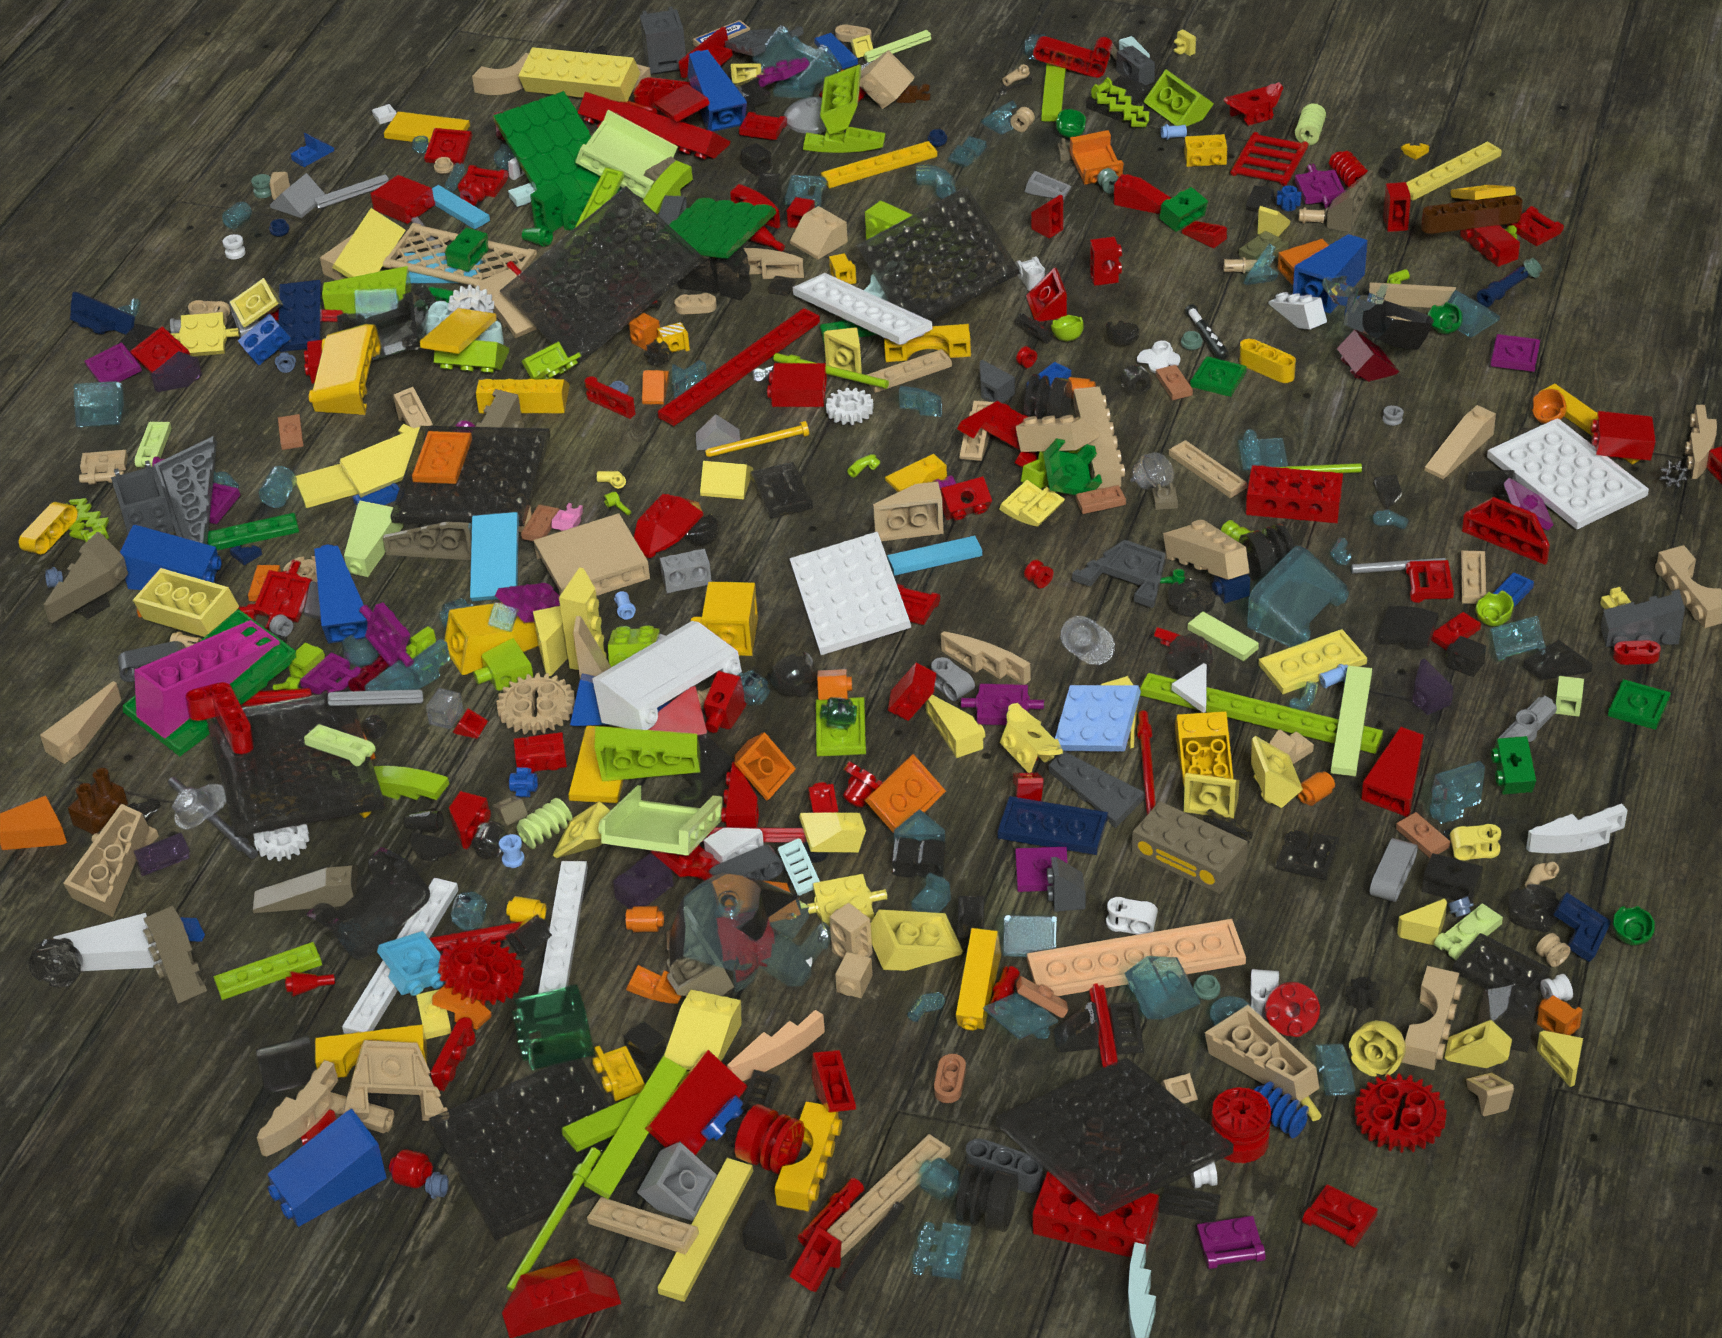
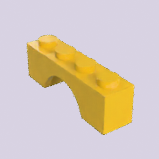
M969 324L932 326L933 329L924 333V335L915 337L907 343L900 345L884 338L886 362L907 361L913 353L923 349H942L949 358L971 357Z
M423 1025L316 1038L315 1063L317 1069L324 1060L334 1063L338 1078L347 1077L351 1068L357 1063L364 1040L417 1043L427 1064V1042Z
M812 1102L805 1103L799 1119L803 1121L805 1127L803 1142L811 1148V1151L802 1161L782 1166L775 1186L776 1205L808 1212L812 1201H817L820 1191L819 1181L826 1176V1161L828 1157L833 1156L835 1136H839L842 1130V1119H839L838 1112H828L824 1105Z

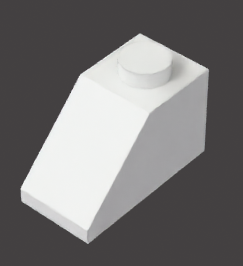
M722 828L704 839L705 851L713 854L714 858L720 863L764 846L763 833L760 829Z

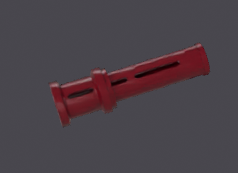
M380 655L371 665L363 666L360 673L348 681L350 690L367 691L371 685L379 681L380 675L389 667V664Z

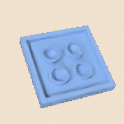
M1070 685L1055 736L1062 750L1125 751L1141 693L1139 686Z

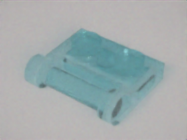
M791 175L785 196V204L791 205L795 197L814 200L815 208L821 207L822 192L827 185L826 178L822 176ZM810 186H815L813 196L808 195Z
M1538 616L1491 628L1498 661L1506 660L1505 657L1537 648L1539 650L1546 649Z

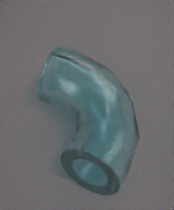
M916 165L917 185L936 187V193L942 199L947 200L955 196L956 185L954 178L945 169L935 165Z

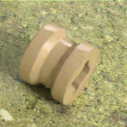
M1027 107L1019 108L1011 118L1012 127L1019 132L1026 131L1035 120L1034 113Z
M1550 933L1543 937L1536 947V952L1541 957H1546L1547 963L1552 967L1562 964L1568 958L1571 950L1566 943L1560 942V938L1555 933Z

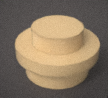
M448 157L438 158L434 164V170L442 175L450 173L454 168L453 162Z

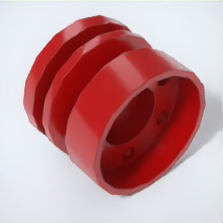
M1236 1087L1225 1090L1213 1102L1211 1144L1214 1151L1223 1159L1234 1163H1248L1263 1156L1268 1149L1271 1107L1268 1100L1260 1092L1250 1088Z
M760 1104L754 1105L747 1112L738 1130L735 1141L736 1158L753 1165L761 1163L762 1168L780 1175L782 1166L794 1164L798 1157L804 1139L805 1127L803 1121L796 1118L791 1119L786 1114L779 1116L777 1111Z

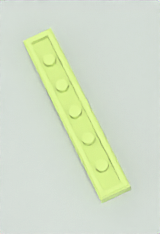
M1348 666L1331 766V773L1356 776L1372 668Z

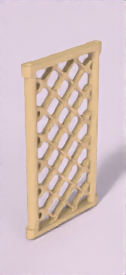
M412 223L408 231L383 261V267L392 269L408 266L409 272L466 285L471 284L473 286L474 283L483 280L485 277L508 270L505 263L509 261H515L517 263L516 266L524 273L535 259L537 250L488 241V248L494 251L486 253L481 258L485 263L475 265L471 269L475 270L477 274L468 277L464 276V272L467 271L461 269L453 273L446 272L445 269L450 268V266L442 264L441 261L446 260L447 257L445 255L436 256L437 253L445 252L448 245L444 243L449 240L454 241L458 234ZM430 236L438 238L433 241L426 240V238H429ZM419 240H422L424 242L417 245H414L412 243ZM438 244L442 245V247H440V248H436V249H432V248H431V246H434V245H438ZM428 248L429 251L418 252L417 250ZM411 251L415 252L414 255L405 256L403 254ZM504 253L512 254V256L502 258L500 255ZM426 256H433V257H434L433 259H429V260H423V259H422V257H426ZM491 257L498 258L495 261H488L487 259ZM415 259H419V260H420V262H418V263H416V264L408 263V261H411V260H415ZM437 263L439 265L434 269L426 267L427 265ZM502 265L503 268L493 269L492 266ZM477 268L479 270L488 268L490 271L480 273Z

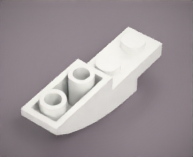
M1621 803L1596 814L1585 816L1580 820H1577L1573 814L1557 818L1550 823L1529 830L1526 849L1529 852L1567 853L1609 843L1610 833L1625 827L1627 809Z

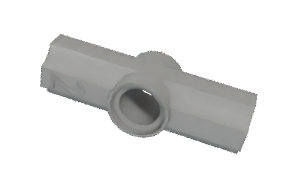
M1547 696L1538 697L1528 709L1517 713L1516 721L1499 738L1527 736L1528 742L1535 740L1537 731L1556 713L1557 706Z

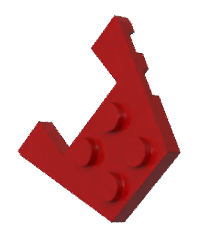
M996 401L962 420L957 430L974 439L979 429L982 428L1020 450L1016 426L1023 423V419L1027 418V416L1011 409L1007 404ZM1020 452L1015 463L1023 467L1036 461V452Z

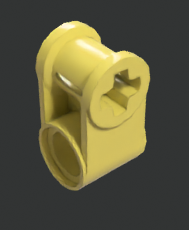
M1496 825L1460 826L1453 829L1450 833L1454 856L1458 860L1494 858L1500 853L1498 840L1501 838V830Z

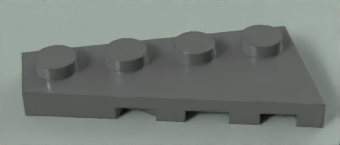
M1065 751L1049 764V773L1068 789H1074L1082 801H1088L1097 811L1108 812V819L1114 828L1145 798V792Z

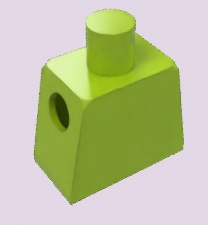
M514 638L483 653L481 656L483 668L473 671L474 679L478 685L490 680L498 691L503 690V687L510 688V681L518 683V677L525 680L527 674L534 678L532 665Z

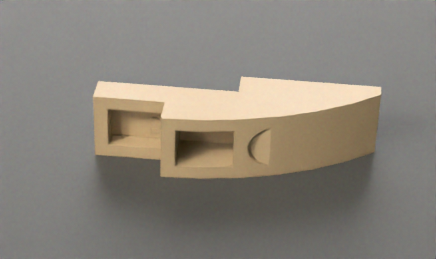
M1696 405L1695 413L1690 415V427L1694 428L1692 429L1689 442H1685V455H1689L1687 457V470H1691L1692 479H1697L1705 471L1709 450L1714 449L1717 421L1716 419H1707L1705 405Z
M324 1060L320 1067L313 1072L305 1088L299 1091L296 1100L286 1097L281 1105L276 1107L271 1119L260 1129L257 1136L263 1156L267 1157L292 1144L316 1125L334 1104L331 1090L338 1082L334 1063Z

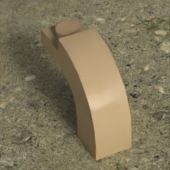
M525 53L516 64L508 68L492 69L481 66L472 76L475 93L502 95L524 88L518 76L529 53Z

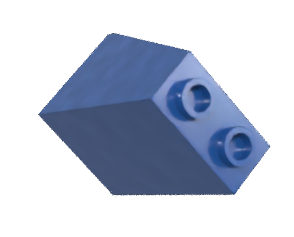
M708 50L690 53L688 78L691 87L705 95L710 102L708 106L700 109L706 130L714 132L741 126L746 116L747 102Z
M1348 234L1294 267L1293 294L1299 293L1300 296L1312 295V297L1321 298L1324 311L1331 314L1365 275L1367 240ZM1326 288H1332L1333 290L1328 293Z
M138 525L132 526L120 551L125 559L128 575L125 577L127 587L133 590H142L160 568L212 583L215 581L217 570L221 568V557L218 556L216 547Z
M323 545L320 548H315L321 626L327 642L336 643L367 639L365 634L368 622L359 611L364 604L339 547Z
M350 1109L269 1172L268 1177L271 1185L267 1188L272 1199L281 1202L280 1207L284 1216L287 1219L292 1218L299 1227L385 1180L387 1177L377 1141L353 1109Z

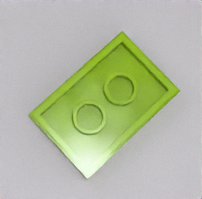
M864 697L848 698L844 702H840L846 706V711L841 712V714L838 710V699H816L817 756L866 754Z

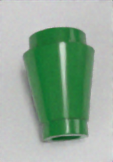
M546 226L525 228L522 231V239L545 247L552 243L553 232Z

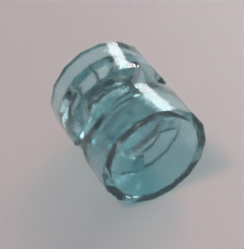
M283 466L273 467L259 489V497L262 502L273 508L284 506L289 498V494L296 485L297 479L295 474Z

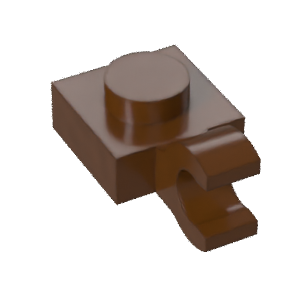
M923 84L920 88L908 85L896 99L897 103H916V100H930L931 94L924 93V91H929L930 85Z

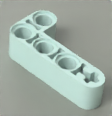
M446 301L433 303L423 319L426 335L450 315L451 311L448 310L449 303ZM495 321L475 340L498 342L503 345L504 339L501 323Z

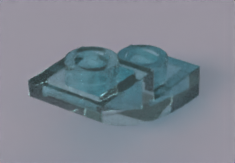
M968 136L962 146H956L948 161L964 167L970 165L986 149V141Z
M900 386V408L920 410V415L942 416L941 396L919 388Z
M1343 1044L1316 1045L1319 1073H1323L1325 1094L1352 1095L1355 1092L1354 1080Z

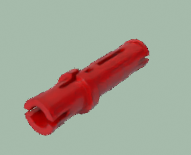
M850 1178L838 1193H834L829 1198L830 1202L797 1236L799 1242L804 1247H806L817 1226L827 1231L841 1214H845L850 1209V1204L864 1191L862 1183L856 1178Z

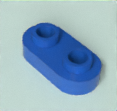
M734 1095L700 1133L708 1141L712 1138L718 1140L728 1129L725 1126L729 1120L734 1122L744 1110L741 1106L744 1102L737 1095Z

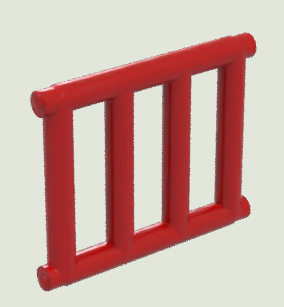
M1253 132L1233 165L1230 174L1232 176L1238 174L1279 182L1281 185L1286 186L1304 156L1309 143L1307 141L1300 143L1278 139ZM1255 143H1262L1297 150V152L1290 153L1254 145ZM1250 153L1273 158L1291 161V163L1286 164L1276 161L1250 157L1248 155ZM1243 164L1285 171V173L1281 175L1242 166Z

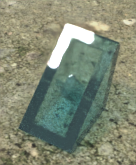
M919 809L894 830V848H945V830Z

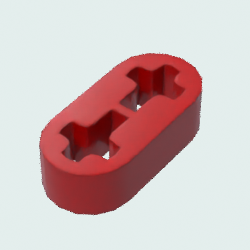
M1650 640L1622 641L1614 646L1613 659L1622 665L1653 664L1659 660L1661 647L1657 642Z

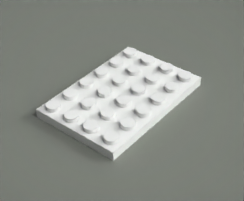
M1558 418L1491 448L1487 453V458L1522 486L1539 495L1549 508L1575 529L1586 526L1648 496L1649 489L1609 457L1596 455V449L1591 443Z
M878 532L790 558L821 655L911 628L909 617Z

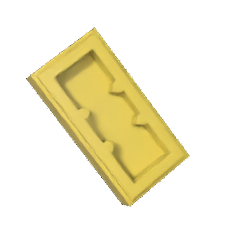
M438 990L416 995L426 1039L451 1034L447 1010L432 1005V996Z

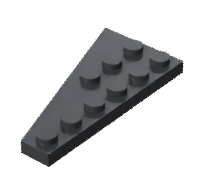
M214 436L154 464L167 500L176 535L203 544H207L217 447V441Z

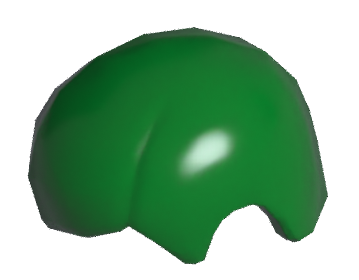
M1074 109L1062 110L1059 112L1056 121L1057 131L1063 137L1069 139L1080 136L1085 130L1086 117L1080 111Z
M1448 302L1441 306L1433 305L1428 312V315L1434 320L1431 327L1439 334L1453 333L1460 328L1463 322L1461 310L1457 305L1449 304Z
M1622 906L1614 914L1613 929L1617 938L1624 944L1642 945L1653 937L1655 921L1649 912L1641 909L1639 906L1632 908Z

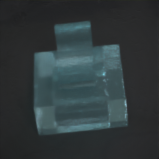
M494 602L488 625L512 632L519 609Z

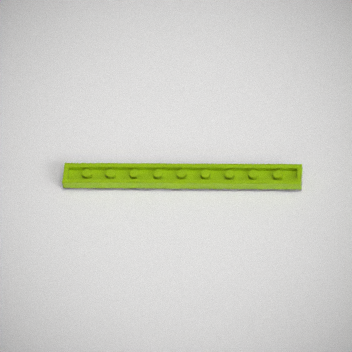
M1151 673L1147 674L1140 688L1141 696L1197 709L1172 691V683L1177 681L1176 679ZM1206 687V712L1226 711L1229 718L1290 733L1297 731L1302 736L1335 744L1339 719ZM1364 726L1360 750L1376 754L1383 738V730Z

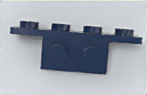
M79 292L72 293L70 320L77 322L81 327H89L98 334H105L106 331L116 330L127 336L133 335L135 316Z

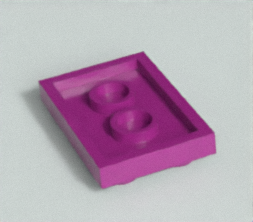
M547 583L498 588L495 597L525 623L535 622L533 611L560 606V595Z

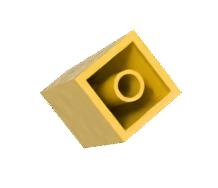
M502 602L451 609L448 614L443 648L462 675H466L483 668L481 658L483 653L512 638L515 639L523 652L537 647L538 640L535 622L525 623Z

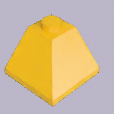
M932 454L886 476L885 481L897 492H900L915 484L929 483L935 479L944 480L947 477V465L936 455Z

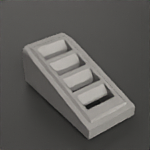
M1034 171L1028 180L1025 192L1051 198L1062 195L1064 200L1071 186Z

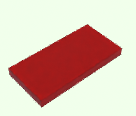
M688 84L653 102L658 110L675 122L710 104L705 95Z
M707 1050L645 1129L665 1148L681 1142L696 1155L707 1141L700 1133L702 1129L734 1095L740 1097L748 1086L712 1052Z

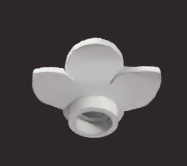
M1157 341L1152 349L1140 352L1137 362L1149 364L1150 371L1156 373V369L1168 367V365L1178 366L1180 356L1173 352L1169 342Z

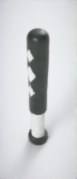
M1194 304L1188 305L1185 308L1186 315L1191 317L1196 323L1197 329L1216 358L1226 360L1229 356L1226 347L1207 322L1201 318L1197 306Z

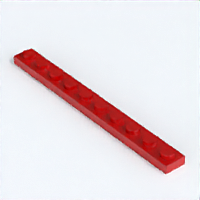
M803 308L658 410V418L673 426L677 425L774 356L775 353H778L820 323V316Z

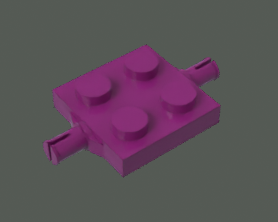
M805 57L802 59L795 58L789 62L786 59L776 62V66L766 67L762 73L756 75L758 83L761 87L772 84L774 81L785 80L809 68L810 64Z
M1312 163V166L1309 164L1307 166L1308 173L1295 175V183L1299 192H1301L1304 203L1316 204L1323 202L1325 208L1330 207L1332 201L1344 191V188L1335 170L1318 171L1315 164Z
M383 602L376 604L373 612L368 605H363L359 611L368 622L365 634L368 641L392 669L400 666L401 661L406 667L413 665L414 660L406 650L410 638L407 628L400 623L394 613Z
M980 684L979 693L976 698L961 697V708H976L977 724L1007 725L1008 706L1019 703L1027 712H1029V709L1044 710V699H1030L1028 685Z

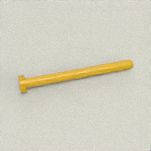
M806 421L800 422V426L708 448L705 450L706 457H713L801 434L803 437L809 436L808 425Z

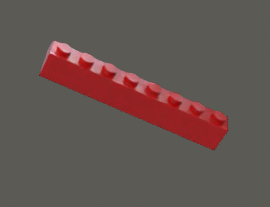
M589 92L584 93L578 110V114L584 117L583 120L592 124L595 121L600 123L604 121L608 110L616 112L621 116L624 115L632 123L678 146V151L689 155L690 152H694L696 157L704 160L707 157L715 159L731 142L715 132L681 121L675 122L671 118Z

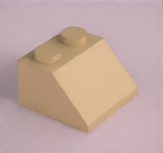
M888 50L861 70L860 87L884 109L900 96L915 77Z
M818 206L803 215L790 239V244L818 260L848 242L847 223Z

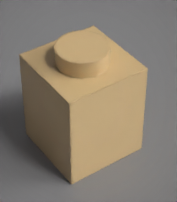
M846 952L835 974L837 992L847 996L862 998L873 976L872 959Z

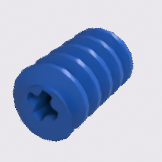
M1272 1081L1255 1088L1254 1090L1260 1092L1269 1102L1271 1107L1270 1121H1272V1124L1275 1127H1280L1281 1131L1285 1134L1289 1133L1291 1138H1296L1306 1125L1309 1107L1304 1105L1299 1109L1300 1101L1298 1099L1290 1103L1292 1095L1289 1093L1281 1098L1283 1089L1278 1087L1273 1091L1274 1083Z

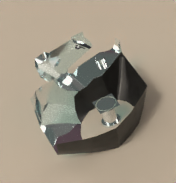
M1340 276L1338 278L1326 277L1323 279L1322 286L1333 302L1346 306L1343 325L1398 348L1418 350L1427 338L1434 322L1432 317L1386 301L1385 295L1388 285L1381 284L1380 289L1376 293L1369 292V295L1357 296L1359 288L1348 286L1346 284L1347 276Z
M721 873L699 884L684 896L680 902L670 934V967L677 959L684 956L733 971L735 993L745 989L753 982L759 968L765 970L787 986H803L811 977L812 964L823 949H828L831 941L830 927L823 922L816 927L801 946L796 945L791 940L795 938L809 918V906L799 900V895L761 880L732 873Z

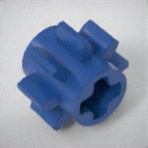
M1284 186L1282 191H1277L1276 204L1281 205V208L1285 211H1293L1296 209V206L1301 205V192H1297V188L1294 186Z
M517 767V773L510 774L509 788L510 791L516 792V796L530 797V792L537 791L538 777L536 773H531V768Z

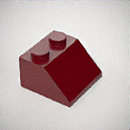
M1356 330L1337 348L1342 355L1340 359L1347 366L1351 367L1350 372L1358 379L1362 377L1370 382L1399 373L1397 367L1382 348Z

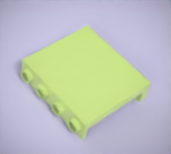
M608 110L604 121L591 139L580 148L575 163L600 176L605 167L623 171L625 177L620 186L644 199L654 183L653 180L644 176L645 171L670 156L674 158L678 146Z
M637 785L600 820L598 830L601 834V843L689 855L722 821V797L712 796L701 808L641 800V786Z

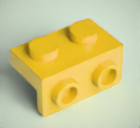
M600 1045L594 1047L596 1056L592 1058L594 1069L597 1074L602 1073L601 1081L606 1093L611 1092L615 1102L638 1094L643 1090L645 1083L626 1046L604 1054Z

